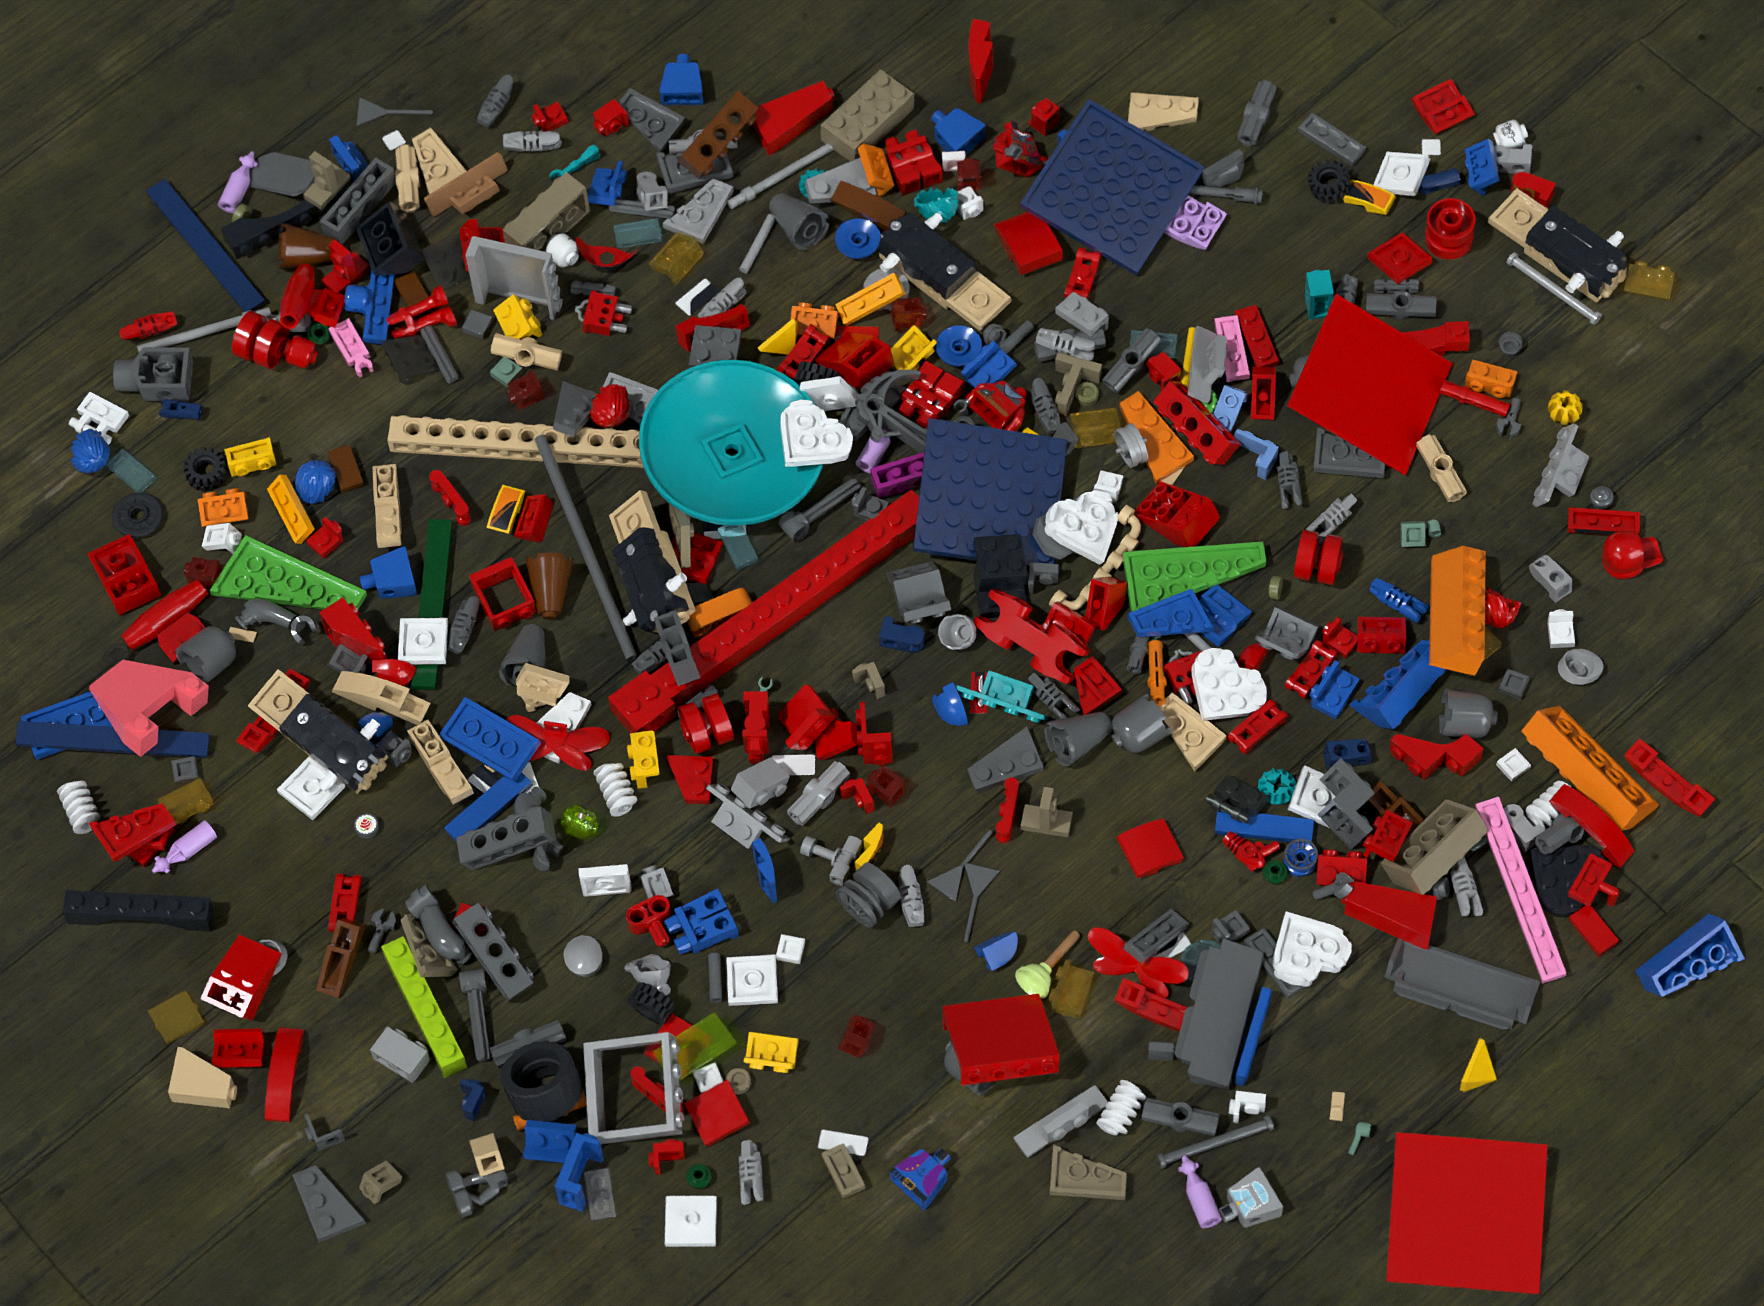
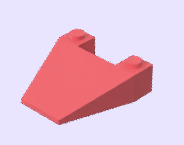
M128 660L120 661L89 686V690L122 742L140 757L158 743V726L148 718L171 700L190 716L208 703L209 686L192 672Z

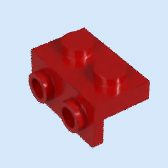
M1059 601L1054 602L1045 623L1041 624L1048 631L1052 623L1062 625L1076 634L1086 646L1097 624Z
M1324 849L1323 853H1318L1316 884H1333L1336 880V875L1342 872L1348 874L1356 882L1366 883L1367 858L1362 856L1363 852L1348 851V855L1338 854V850Z
M261 1028L214 1030V1050L212 1056V1065L214 1067H262L265 1043Z

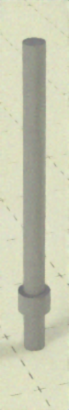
M826 144L758 184L744 188L739 195L727 201L728 206L732 209L745 201L753 200L760 192L834 150L830 144Z
M269 307L254 311L266 317L272 316ZM248 311L243 312L241 316L138 345V351L140 353L143 347L164 348L236 327Z

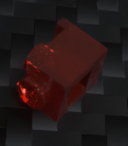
M966 158L963 161H957L958 191L969 186L972 190H981L980 160ZM976 178V182H962V179Z
M919 297L892 301L891 320L895 332L900 331V328L923 325V320H926L927 314L925 306L922 307Z
M533 370L528 371L527 375L508 383L509 390L506 391V394L512 404L516 403L519 410L544 399L542 386Z
M193 556L191 563L186 562L184 567V576H186L188 583L197 579L208 590L212 588L222 572L220 562L217 559L212 561Z
M884 765L878 770L872 771L867 779L868 790L886 802L890 808L906 791L905 780Z
M853 1014L846 1024L837 1049L860 1059L869 1045L876 1024L863 1016Z

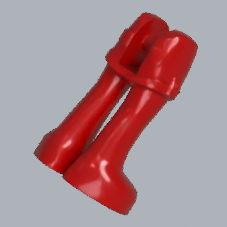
M441 285L434 288L431 296L412 306L401 307L397 312L386 318L388 325L403 320L407 324L392 332L395 339L415 336L416 332L427 325L431 326L437 323H444L449 327L457 325L450 306L447 305L449 303ZM444 306L439 310L429 315H426L422 318H419L417 320L413 319L414 316L422 312H425L429 309Z

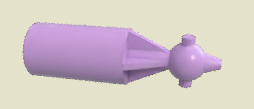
M254 152L240 157L239 161H242L243 166L233 172L218 202V206L225 212L234 213L250 184L249 168L256 167L258 164L255 162Z
M881 427L883 432H890L886 428ZM890 436L882 437L880 442H873L869 438L856 460L857 467L866 473H870V468L877 467L891 443Z
M204 820L173 843L166 858H160L159 856L155 858L156 863L152 872L157 873L160 871L167 874L170 872L169 866L171 863L188 860L217 838L212 827Z
M1183 1156L1181 1167H1178V1170L1187 1175L1186 1193L1200 1227H1212L1221 1221L1215 1201L1207 1182H1204L1195 1173L1196 1168L1199 1167L1198 1163H1194L1186 1156Z

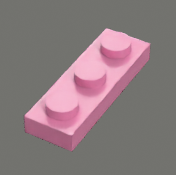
M1238 316L1215 318L1216 334L1227 337L1226 348L1228 351L1224 360L1226 365V382L1249 379L1250 373Z

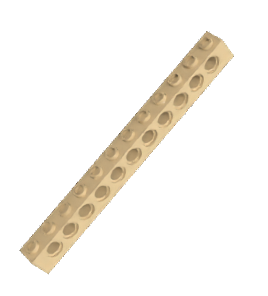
M401 415L398 417L391 416L387 440L390 452L543 461L534 439L539 435H545L548 442L556 441L549 444L556 462L643 468L639 451V431L637 430L618 431L612 428L602 430L582 427L575 437H571L553 430V426L545 424L524 425L519 422L506 424L498 421H458L452 418L442 420L430 417L410 418L409 416ZM458 435H464L461 438H456ZM482 436H486L485 439H478ZM503 438H510L506 441H502ZM527 439H532L530 442H524ZM573 442H578L576 445H570ZM598 443L601 444L600 446H597V447L593 446L594 444H598ZM618 445H624L622 448H617Z

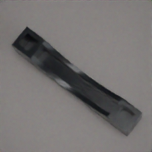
M349 181L323 210L304 199L290 210L275 216L257 219L239 218L221 228L224 241L236 259L248 256L252 251L262 246H267L273 240L279 238L280 234L285 231V229L280 228L281 223L300 227L309 224L321 215H326L352 184Z
M66 890L62 913L67 924L94 925L115 920H141L163 923L188 931L211 932L214 908L210 898Z

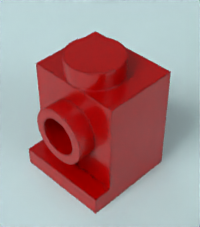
M1045 98L1032 108L1031 120L1028 121V125L1046 136L1060 122V107Z
M615 99L593 113V127L598 134H603L605 137L617 132L622 125L625 127L629 126L628 113Z
M1164 352L1158 356H1152L1147 361L1146 366L1149 368V376L1154 383L1161 385V391L1169 381L1181 382V369Z

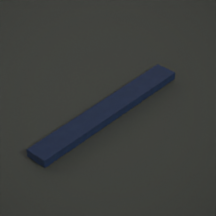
M165 179L146 190L150 199L243 312L250 310L254 312L265 305V300Z
M18 721L16 746L136 754L122 742L113 727ZM158 730V743L145 754L208 758L210 734Z

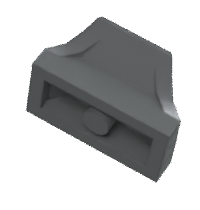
M1238 149L1202 170V184L1207 187L1226 188L1239 180L1244 169L1243 152Z

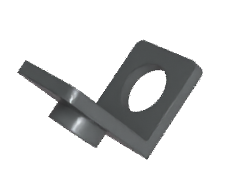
M308 1113L304 1114L308 1127L304 1128L309 1142L315 1141L318 1151L345 1141L341 1129L317 1138ZM337 1137L332 1141L326 1142L330 1138Z

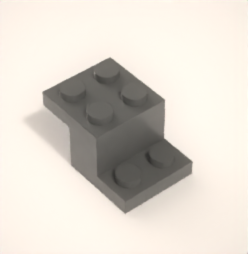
M695 325L689 368L712 361L739 360L741 329Z
M932 561L886 572L888 581L893 588L898 613L905 622L917 623L922 621L923 617L930 615L932 617H940L946 614L945 611L951 610L950 602L944 593L940 571Z
M1340 758L1319 779L1336 797L1318 816L1352 849L1373 829L1369 825L1368 820L1356 811L1374 792L1371 790L1369 783L1361 779L1354 772L1353 767Z

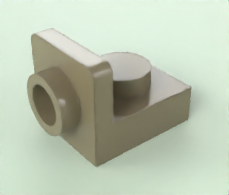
M874 662L860 664L852 670L855 684L865 681L869 692L874 691L877 699L886 696L884 683Z
M384 1161L364 1173L359 1188L365 1197L376 1204L380 1201L382 1193L401 1182L402 1176L387 1161Z

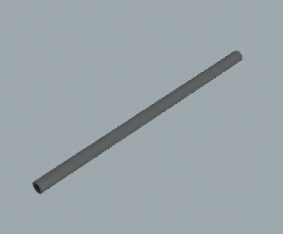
M539 435L534 439L626 661H632L637 658L633 644L546 436Z

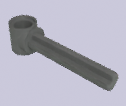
M850 479L802 513L799 511H788L780 518L778 525L794 542L800 541L807 535L811 522L859 491L861 486L856 479Z
M484 968L459 972L462 994L468 996L476 1060L485 1062L490 1059V1049L482 994L487 990Z

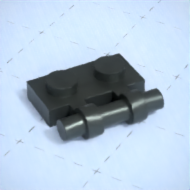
M1227 774L1215 788L1214 796L1209 794L1205 802L1212 805V809L1227 813L1236 822L1242 821L1248 824L1251 815L1255 817L1268 802V795Z

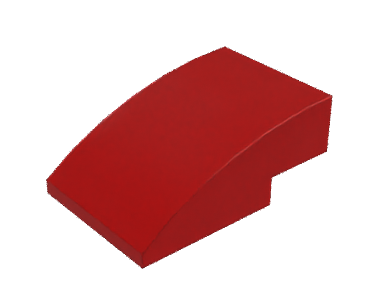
M973 19L969 36V73L974 98L977 103L981 104L994 68L993 43L991 42V23Z
M1026 212L994 224V228L1011 262H1014L1020 275L1062 260V249L1052 230L1046 222L1031 213Z
M130 534L87 553L119 616L161 596L157 583Z

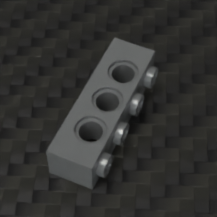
M375 157L320 220L323 235L334 237L343 245L356 230V227L365 220L396 184L394 168Z
M534 806L521 814H512L502 821L486 824V827L465 832L464 835L456 837L460 864L473 871L556 840L552 813L541 806Z
M477 903L454 918L452 923L508 1003L532 987L534 976L527 966L522 967L518 961L520 956L516 949L506 944L504 941L506 935L499 926L495 927L490 920L492 915L489 910ZM477 926H484L488 934L484 937H479L475 934L474 929ZM498 946L502 954L498 957H493L489 954L488 948ZM505 966L513 967L515 975L506 977L502 972V968Z

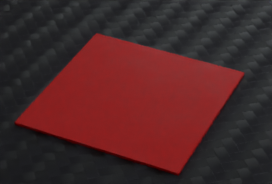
M1335 294L1287 406L1405 476L1416 452V444L1421 440L1452 362L1340 295Z
M1396 1132L1386 1282L1539 1294L1547 1145Z

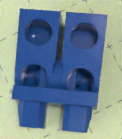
M718 889L685 904L683 907L675 908V915L664 921L670 935L681 930L684 933L683 936L674 939V944L679 954L692 950L695 955L701 952V950L708 949L729 938L732 940L739 937L737 926Z

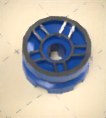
M1306 839L1291 841L1284 851V865L1287 868V872L1296 877L1311 875L1318 863V850L1316 846ZM1297 856H1298L1299 858H1304V857H1305V860L1299 861L1296 857H1297Z

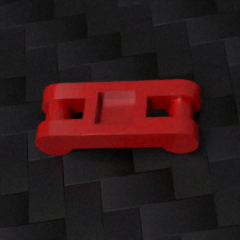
M1078 248L1064 298L1075 292L1079 296H1083L1087 300L1089 299L1101 260L1100 253L1086 251V248ZM1084 260L1092 261L1091 265L1083 264Z
M813 324L808 326L802 337L777 369V371L791 377L790 379L796 383L798 381L795 380L798 369L795 370L790 365L794 362L799 366L800 361L812 363L830 339V336L826 333L822 334L817 331V327ZM810 338L817 341L815 346L808 343Z
M440 470L432 471L429 478L433 491L442 494L441 499L447 508L451 506L455 511L456 519L460 526L469 525L471 517L467 504Z
M1316 640L1296 671L1288 678L1284 687L1290 691L1295 690L1299 693L1300 697L1306 699L1314 685L1320 681L1325 668L1328 665L1331 666L1338 651L1333 648L1328 649L1324 647V643ZM1318 655L1324 657L1322 662L1316 659ZM1300 679L1306 682V684H1301L1299 682Z
M1270 699L1233 729L1227 739L1231 743H1236L1239 746V750L1245 755L1277 726L1285 723L1289 715L1284 710L1278 709L1277 703ZM1271 714L1273 718L1270 720L1266 715ZM1245 732L1250 735L1248 739L1242 737Z
M1009 777L1004 782L1006 802H1001L999 816L1002 817V820L996 824V839L1002 844L1009 842L1011 838L1019 797V782L1014 777Z
M336 874L328 924L329 932H334L339 915L347 916L346 919L355 921L359 892L362 885L361 875L348 877L345 874ZM344 886H351V890L343 888Z
M634 1067L630 1073L634 1088L666 1113L665 1088L660 1083L654 1084L649 1080L642 1067ZM680 1102V1110L684 1113L682 1102Z

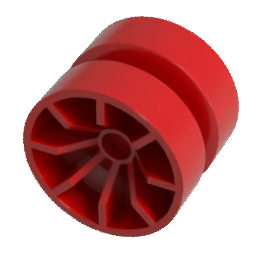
M1455 198L1442 199L1431 206L1427 215L1425 244L1433 255L1441 259L1452 260L1464 256L1470 250L1475 228L1473 209L1466 202Z
M248 311L236 328L232 342V353L234 356L247 361L254 359L255 364L273 369L278 365L283 356L290 331L284 328L280 321L268 320L264 315Z
M1303 529L1293 578L1309 581L1313 570L1318 569V583L1333 586L1336 573H1339L1344 552V550H1341L1343 537L1327 534L1323 546H1318V532Z
M717 693L701 699L702 713H700L694 702L678 707L681 719L679 722L687 743H690L695 754L711 749L709 737L711 734L718 745L734 740L728 715Z

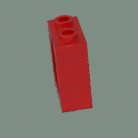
M512 557L469 575L471 586L479 598L480 604L494 631L507 628L511 623L520 619H527L537 612L535 601ZM513 577L525 602L494 615L482 590Z

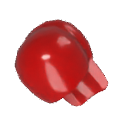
M1620 531L1611 534L1604 542L1601 555L1605 571L1611 577L1617 579L1636 577L1644 568L1658 565L1663 561L1657 540L1653 537L1640 538L1636 531Z

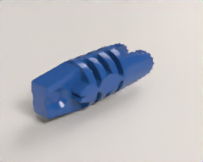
M1378 578L1371 583L1369 591L1377 599L1395 611H1399L1400 614L1415 623L1421 619L1419 613L1424 614L1429 609L1426 604L1408 595V593L1400 588H1396L1393 584Z

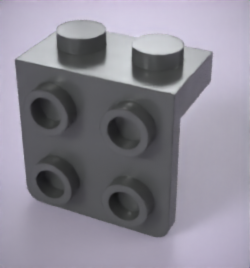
M1277 605L1273 610L1266 629L1256 634L1255 640L1259 641V645L1266 649L1280 651L1281 655L1287 659H1298L1310 650L1320 625Z

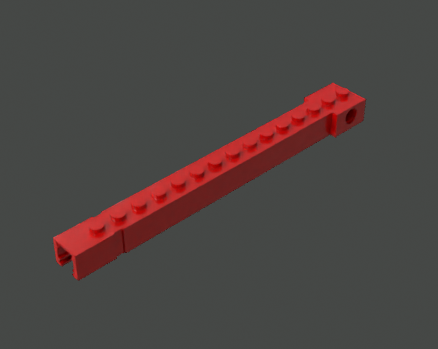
M911 489L880 511L878 516L866 521L693 644L690 649L700 675L699 679L678 686L668 662L651 675L644 671L608 697L610 710L630 733L655 732L677 716V707L889 557L898 547L901 548L914 539L919 497Z

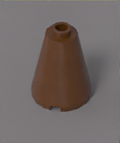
M281 223L280 228L285 229V231L279 236L278 260H283V264L280 263L278 265L279 269L298 267L301 264L311 265L332 261L329 244L336 238Z
M537 553L534 559H531L530 555L526 558V564L537 612L539 615H542L543 619H556L562 613L573 567V558L569 556V560L564 559L561 553Z

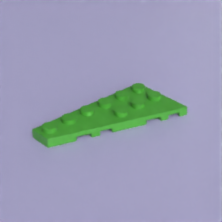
M246 535L210 589V594L214 596L244 600L259 598L269 600L275 604L322 610L342 597L348 604L352 602L358 610L367 597L365 590Z
M1263 542L1123 552L1122 556L1131 612L1189 589H1193L1194 593H1198L1266 566Z

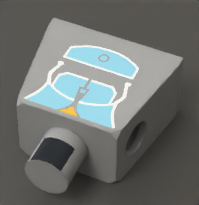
M1260 1167L1227 1190L1229 1204L1219 1208V1213L1224 1222L1238 1217L1243 1227L1282 1216L1283 1211L1282 1204Z

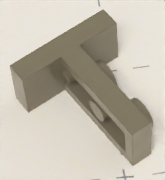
M314 151L309 156L314 183L303 195L305 200L323 210L351 178L350 174Z
M1058 352L1055 359V371L1065 373L1062 385H1064L1063 390L1058 391L1055 398V404L1058 405V413L1060 415L1067 416L1075 396V390L1080 384L1081 379L1099 384L1102 377V364Z
M1044 787L1040 807L1025 804L1021 830L1069 837L1073 812L1057 810V798L1053 797V788Z

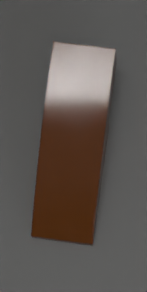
M842 180L830 199L831 202L856 217L868 220L884 231H889L891 220L897 219L905 213V211Z
M1382 781L1371 786L1374 794L1363 805L1376 817H1383L1386 810H1389L1411 821L1413 824L1406 838L1424 821L1402 797L1397 798Z
M346 918L337 920L332 941L327 946L316 991L337 998L341 996L355 961L365 924Z

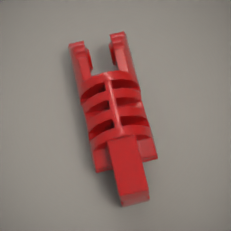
M174 312L154 313L135 319L133 324L121 328L119 336L125 340L135 337L143 339L162 333V331L177 325Z

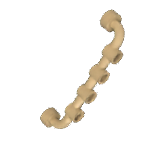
M1125 505L1119 513L1118 521L1123 525L1130 523L1132 529L1129 534L1125 535L1120 545L1110 554L1102 568L1098 569L1093 578L1112 577L1109 574L1113 568L1119 570L1123 566V552L1135 551L1139 544V541L1136 539L1141 532V524L1139 519L1133 515L1135 510L1128 505ZM1091 581L1083 588L1075 601H1067V594L1058 590L1050 600L1049 606L1052 607L1054 602L1059 601L1072 610L1080 609L1088 602Z

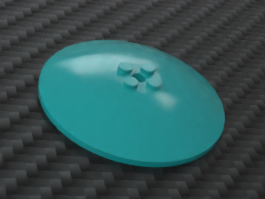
M720 360L691 367L665 383L653 396L644 412L639 432V451L643 468L654 488L666 501L681 512L696 519L713 524L740 526L775 518L794 507L809 493L823 467V464L785 467L780 430L781 413L790 406L791 402L798 400L812 401V399L805 391L799 390L800 386L783 373L762 364L742 360ZM733 448L738 451V454L730 456L725 451Z

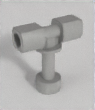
M806 836L802 843L800 854L808 857L816 854L832 860L831 866L834 867L829 875L830 882L843 886L850 873L849 865L851 861L857 859L863 847L862 840L849 836L843 849L837 848L836 851L817 845V839Z

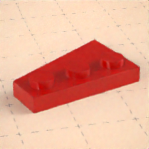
M161 803L135 810L132 814L121 817L116 815L110 817V820L99 823L94 821L88 824L115 863L174 827L176 822L164 804Z

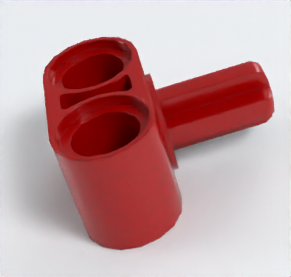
M653 896L628 909L626 919L631 933L641 935L649 931L658 947H664L669 943L670 939L662 926L665 924L664 921L671 917L672 914L669 900L665 896ZM659 907L665 908V910L660 913L654 911L656 908ZM637 917L643 918L641 922H633V919Z

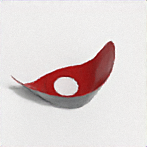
M576 237V244L583 257L600 272H609L617 269L638 250L636 249L634 252L628 253L613 247L592 246ZM603 253H612L614 255L613 262L603 264L600 261V256Z

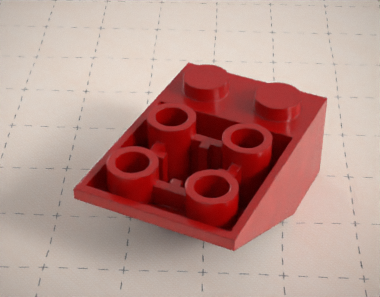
M851 332L845 333L815 358L816 363L837 371L844 381L861 391V388L866 383H871L872 378L876 376L881 377V374L886 373L895 365L891 348L888 344L872 335Z
M1162 481L1156 485L1135 509L1133 514L1147 526L1181 547H1196L1221 518L1210 498Z
M342 597L319 612L325 633L336 648L342 644L359 656L366 654L368 657L365 663L372 665V660L388 659L383 651L385 648L384 644L378 636L375 638L370 633L372 630L367 621L359 619L357 616L359 612L352 602L348 604Z
M239 934L210 976L201 999L237 1016L253 1021L282 953Z

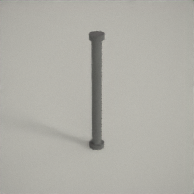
M1266 1116L1264 1120L1179 1150L1164 1155L1159 1153L1156 1155L1162 1169L1166 1167V1164L1178 1161L1183 1156L1189 1157L1264 1130L1272 1131L1274 1130L1270 1116Z

